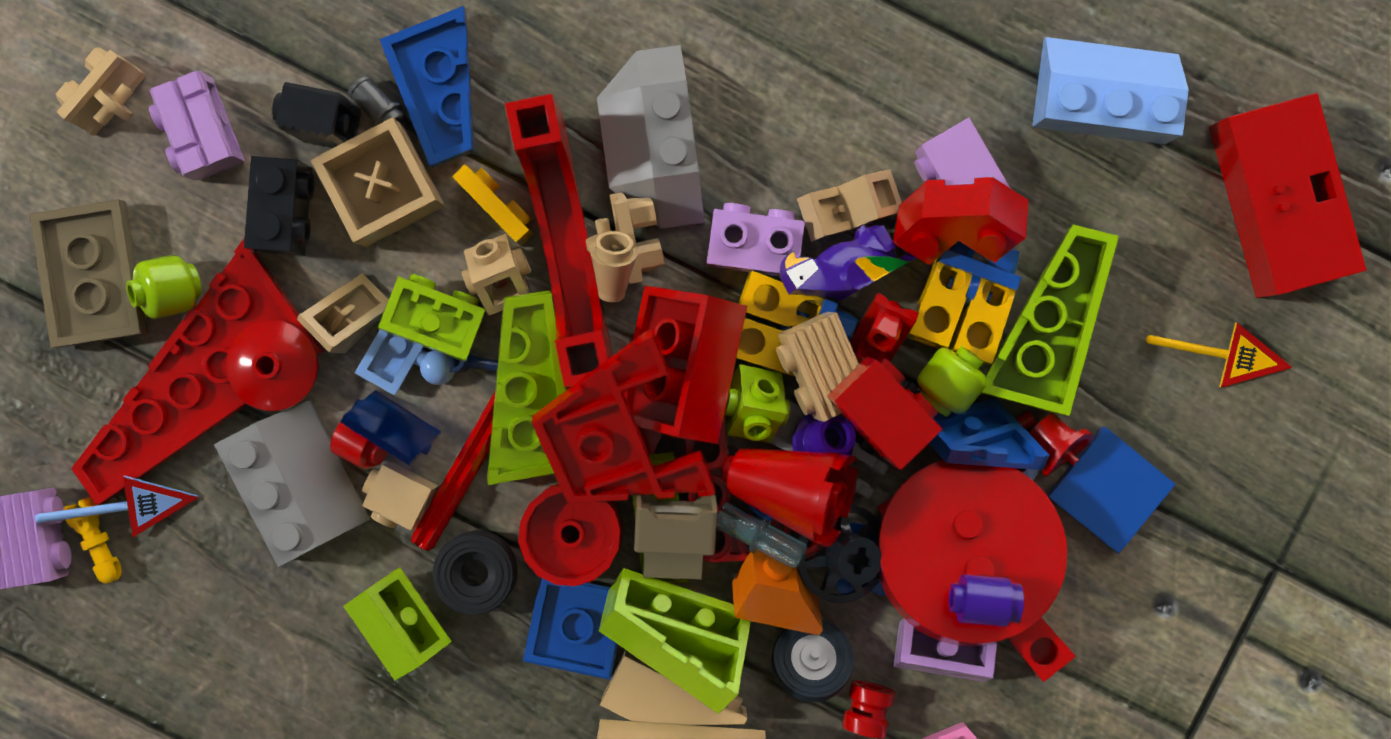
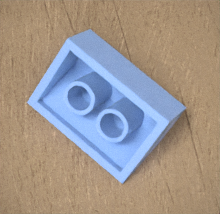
M1045 37L1043 39L1032 127L1167 144L1183 136L1189 89L1180 56L1173 53Z

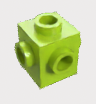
M739 364L731 380L724 412L727 435L771 443L779 427L786 425L790 415V402L785 399L782 373Z

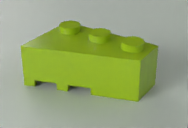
M623 568L608 590L599 632L718 714L738 696L751 621L735 618L734 604L655 578L643 577V574Z

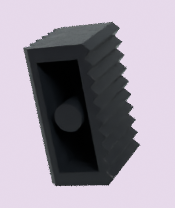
M285 82L282 92L277 93L272 105L273 120L276 121L275 123L281 130L304 143L310 142L313 145L317 143L322 147L326 145L332 149L357 136L361 108L354 105V103L339 92Z

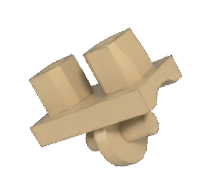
M99 47L94 48L85 59V67L90 73L81 84L74 80L65 82L55 94L62 105L57 113L64 120L79 126L92 136H95L103 126H106L114 115L125 121H128L134 115L124 103L146 77L139 68L112 50L106 52Z
M623 192L610 194L616 231L630 236L633 240V245L637 249V257L629 283L642 282V272L651 271L665 265L659 239L636 243L633 230L657 224L653 201L650 197L626 199ZM608 218L595 221L597 235L586 239V246L589 252L600 234L611 231Z

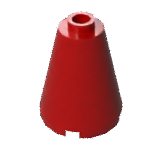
M742 448L738 450L735 456L730 455L727 458L722 478L724 482H727V490L732 495L812 542L829 547L835 543L842 532L833 529L839 516L848 518L856 490L858 469L849 466V464L856 461L855 456L845 453Z

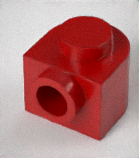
M366 410L351 413L344 417L336 427L331 438V452L364 470L381 465L388 455L392 444L391 430L393 424Z

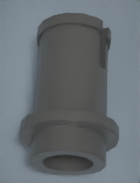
M362 76L349 88V97L353 98L373 120L372 127L392 117L400 124L403 123L405 115L402 113L400 103L392 102L373 82L370 76Z

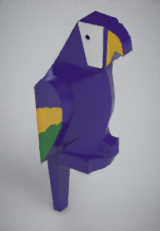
M862 225L855 232L854 241L835 244L820 254L817 259L808 257L796 258L795 252H791L782 259L780 278L790 295L824 296L841 301L917 257L908 253L900 258H896L894 252L896 247L884 225H875L869 228Z

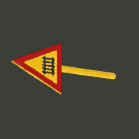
M1237 322L1234 325L1228 350L1148 335L1145 338L1148 344L1226 359L1219 385L1220 388L1293 368Z

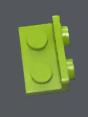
M411 274L409 280L398 276L378 330L466 362L486 310L478 306L479 299L456 290L453 291L452 296L434 290L436 287L435 282L419 275Z

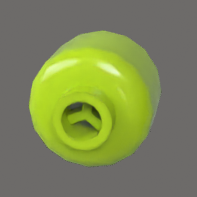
M176 255L139 262L134 267L133 280L126 282V291L131 305L134 308L141 307L143 312L152 319H160L188 312L194 307L196 298H199L202 293L200 277L195 266L192 263H186L181 257Z
M960 346L957 352L949 348H940L917 378V383L922 389L919 394L936 411L948 417L951 412L963 414L970 408L987 384L986 376L979 370L984 362L963 346Z

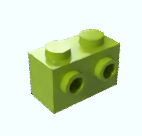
M400 567L343 606L394 681L421 666L452 642Z

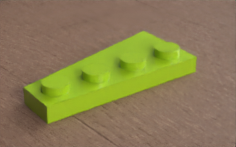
M550 290L504 297L487 475L488 485L554 474L532 426V416L566 391L554 341L556 339V320Z

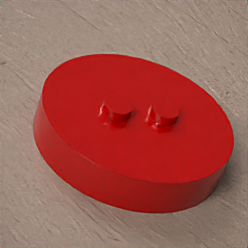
M944 460L928 465L911 476L898 489L882 515L876 535V545L879 547L882 555L880 559L881 568L878 575L882 587L894 608L917 630L936 640L953 645H990L1006 640L1030 628L1040 620L1055 601L1064 581L1067 567L1065 532L1054 505L1031 478L1015 468L946 463ZM962 574L1009 578L1012 584H1020L1024 595L1023 613L1020 622H1009L1007 627L959 623L956 613L949 610V590L951 584H958Z

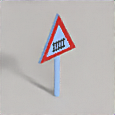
M123 475L126 502L41 513L35 516V521L43 523L128 510L132 536L135 537L199 498V495Z

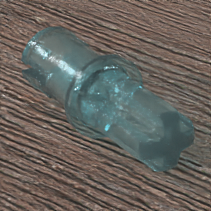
M730 502L724 504L722 510L725 512H719L716 530H720L749 545V551L752 553L758 550L791 568H796L801 563L807 548L805 543L771 526V520L768 518L762 521L733 506Z

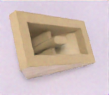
M362 273L301 313L297 320L329 353H346L382 318L388 298Z

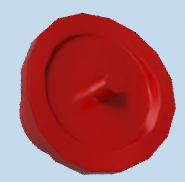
M1055 413L1045 417L1029 433L1049 454L1046 466L1042 471L1046 478L1066 462L1075 466L1080 461L1076 455L1083 451L1094 438V435L1088 429L1076 431L1074 428H1070Z

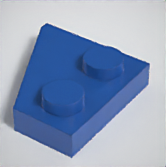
M995 397L972 404L963 414L951 412L948 417L939 414L932 418L943 430L929 444L946 463L1039 470L1044 468L1048 460L1049 454Z

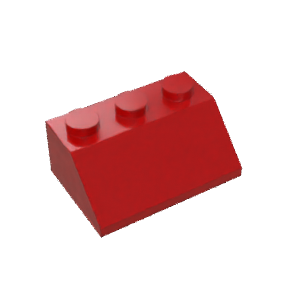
M644 286L633 340L645 331L652 329L666 362L668 375L623 390L638 427L679 438L718 444L747 306L709 295Z

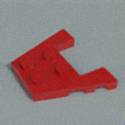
M652 329L645 331L532 416V426L567 503L628 500V495L655 494L657 499L675 498V493L698 492V497L716 494L714 482L701 450L659 465L653 464L623 393L625 389L668 375L666 362Z

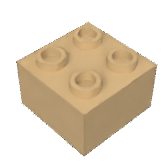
M393 117L310 160L352 242L358 245L368 247L445 207L405 127Z

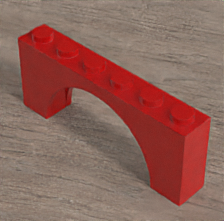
M551 93L505 103L514 151L519 158L528 184L545 252L556 317V339L554 341L564 387H571L612 357L613 351L602 299L598 296L591 253L587 250L586 239L589 236L563 114Z

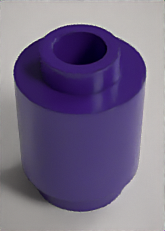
M962 574L958 584L952 583L950 586L949 610L956 613L959 623L1007 627L1009 622L1019 623L1021 620L1024 606L1023 589L1020 584H1012L1009 578Z

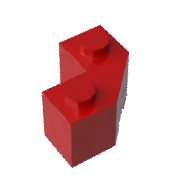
M994 177L974 178L973 184L946 185L945 179L926 180L899 205L893 243L928 265L933 263L958 241L996 263L1026 239L1029 200Z

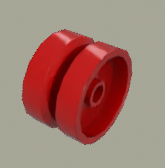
M557 483L549 486L529 503L520 520L518 542L525 562L537 576L555 585L578 586L594 581L611 566L622 543L624 522L618 504L615 501L567 503L561 487ZM567 525L575 526L579 530L578 539L572 541L571 534H563V528Z

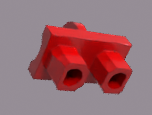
M877 293L849 341L858 364L866 357L876 359L879 363L885 358L891 361L916 323L919 312L912 309H902L898 302L889 301L884 295Z

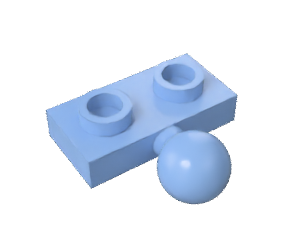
M379 330L355 374L396 395L413 364L420 367L421 375L427 382L434 385H442L453 378L455 373L449 371L450 368L456 367V362L451 356L434 350L427 351L423 349L424 346Z

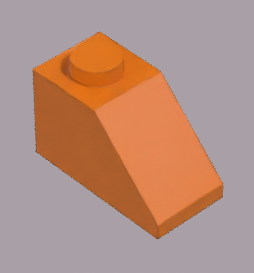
M752 548L732 581L735 618L820 635L823 631L819 597L814 595L804 585L796 566V558Z

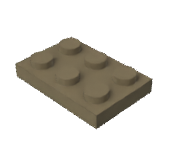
M117 199L29 214L50 348L70 347L147 334L144 312L141 307L134 308L131 305L126 291V282L133 280V271L136 266L126 201Z

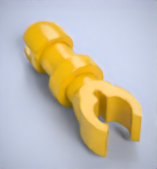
M86 497L78 502L81 508L97 506L91 497ZM73 503L63 507V510L76 509L78 505ZM99 515L65 519L68 525L82 536L84 541L80 542L83 551L88 549L95 564L92 569L97 579L105 584L118 580L122 574V567L117 556L112 557L105 542L109 540L106 531L101 533L99 529Z

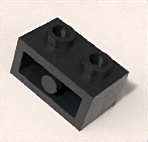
M251 156L244 248L260 253L305 256L306 245H308L311 236V223L308 218L309 200L313 197L315 185L312 167L297 159Z

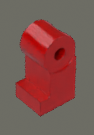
M1042 617L1030 628L1008 638L1009 643L1025 661V664L1043 682L1076 657Z

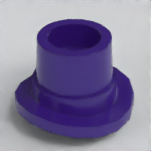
M811 414L806 415L797 423L792 436L793 451L835 452L852 455L856 441L853 425L841 416L832 417L828 421L822 422L814 419Z

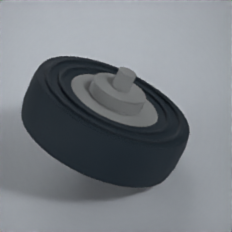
M822 620L823 631L820 635L785 628L778 636L772 650L771 665L778 684L790 696L801 701L822 702L836 696L846 686L853 671L854 656L849 640L838 627L825 620Z

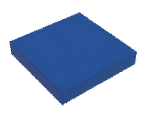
M1101 427L1094 435L1092 442L1077 456L1080 461L1075 466L1070 464L1046 495L1112 551L1119 554L1175 486V483L1108 428Z
M540 577L523 662L611 680L618 644L599 632L608 590L611 585L592 581L578 586L555 585Z

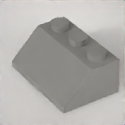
M311 400L258 421L214 444L278 567L372 519L368 509L362 506L364 501L341 457L331 452V438Z

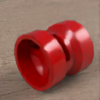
M851 681L849 696L852 702L850 709L844 712L842 727L861 736L878 739L885 738L889 726L886 720L887 709L893 706L896 692L889 687L869 681Z

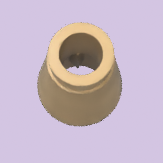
M609 231L600 234L596 238L590 253L598 296L606 302H619L625 297L637 257V249L633 245V240L627 234Z

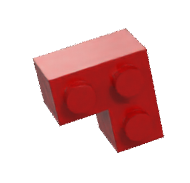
M866 357L826 397L848 418L857 433L883 459L901 470L943 430L932 419L938 412L921 394H914L909 389L905 390L900 385L905 380V377L890 361L885 358L879 363L876 359Z

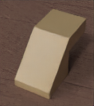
M891 169L866 174L840 186L811 192L797 198L811 242L897 215L899 205L902 203Z

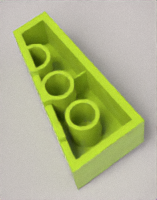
M1072 225L1066 230L996 353L993 364L988 367L985 373L987 384L980 394L1062 416H1070L1119 236L1077 225Z

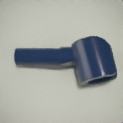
M469 352L466 362L460 361V364L455 368H450L449 372L464 373L469 368L497 372L498 361L480 358Z

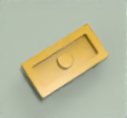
M464 164L452 176L517 244L522 246L534 235L526 226L532 220L531 217L514 200L506 205L495 194L500 186L482 167L475 173Z

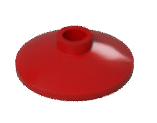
M277 320L261 321L245 328L230 346L226 362L227 376L234 392L248 405L265 411L284 410L300 403L315 385L319 369L318 355L310 338L293 324ZM265 357H270L274 362V369L270 374H265L261 369V362Z

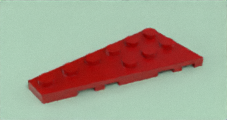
M244 239L234 250L235 255L224 270L218 272L208 285L210 287L194 310H189L148 365L150 369L138 385L132 387L122 400L124 401L123 405L111 421L103 425L71 468L96 505L107 503L125 490L123 475L140 480L248 405L234 392L226 370L230 346L245 328L266 320L284 321L298 327L310 338L318 356L325 351L315 337L297 320L300 314L257 252L244 248ZM265 357L261 362V369L265 374H270L274 369V362L270 357Z

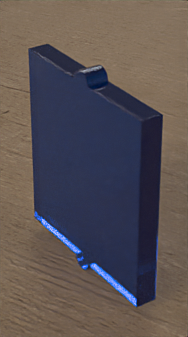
M377 390L373 391L363 400L356 399L352 409L344 414L340 421L409 466L421 454L427 455L432 447L431 444L441 433L440 430Z

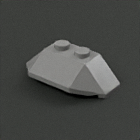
M681 45L636 51L597 97L609 189L614 193L623 192L626 199L650 197L655 208L656 226L660 229L703 224L705 220Z

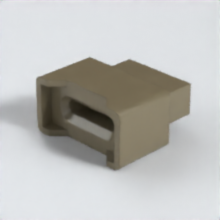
M651 494L636 495L634 551L644 553L643 577L702 579L703 555H713L715 549L717 521L715 495L699 497L694 502L656 500Z

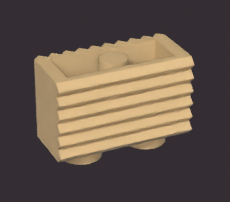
M825 312L777 334L781 346L776 348L783 368L787 373L793 372L799 384V388L794 390L801 410L805 415L811 414L814 419L822 422L828 421L830 418L842 413L826 396L859 365L837 312Z

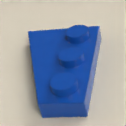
M464 6L379 39L429 166L435 168L474 152L467 15Z

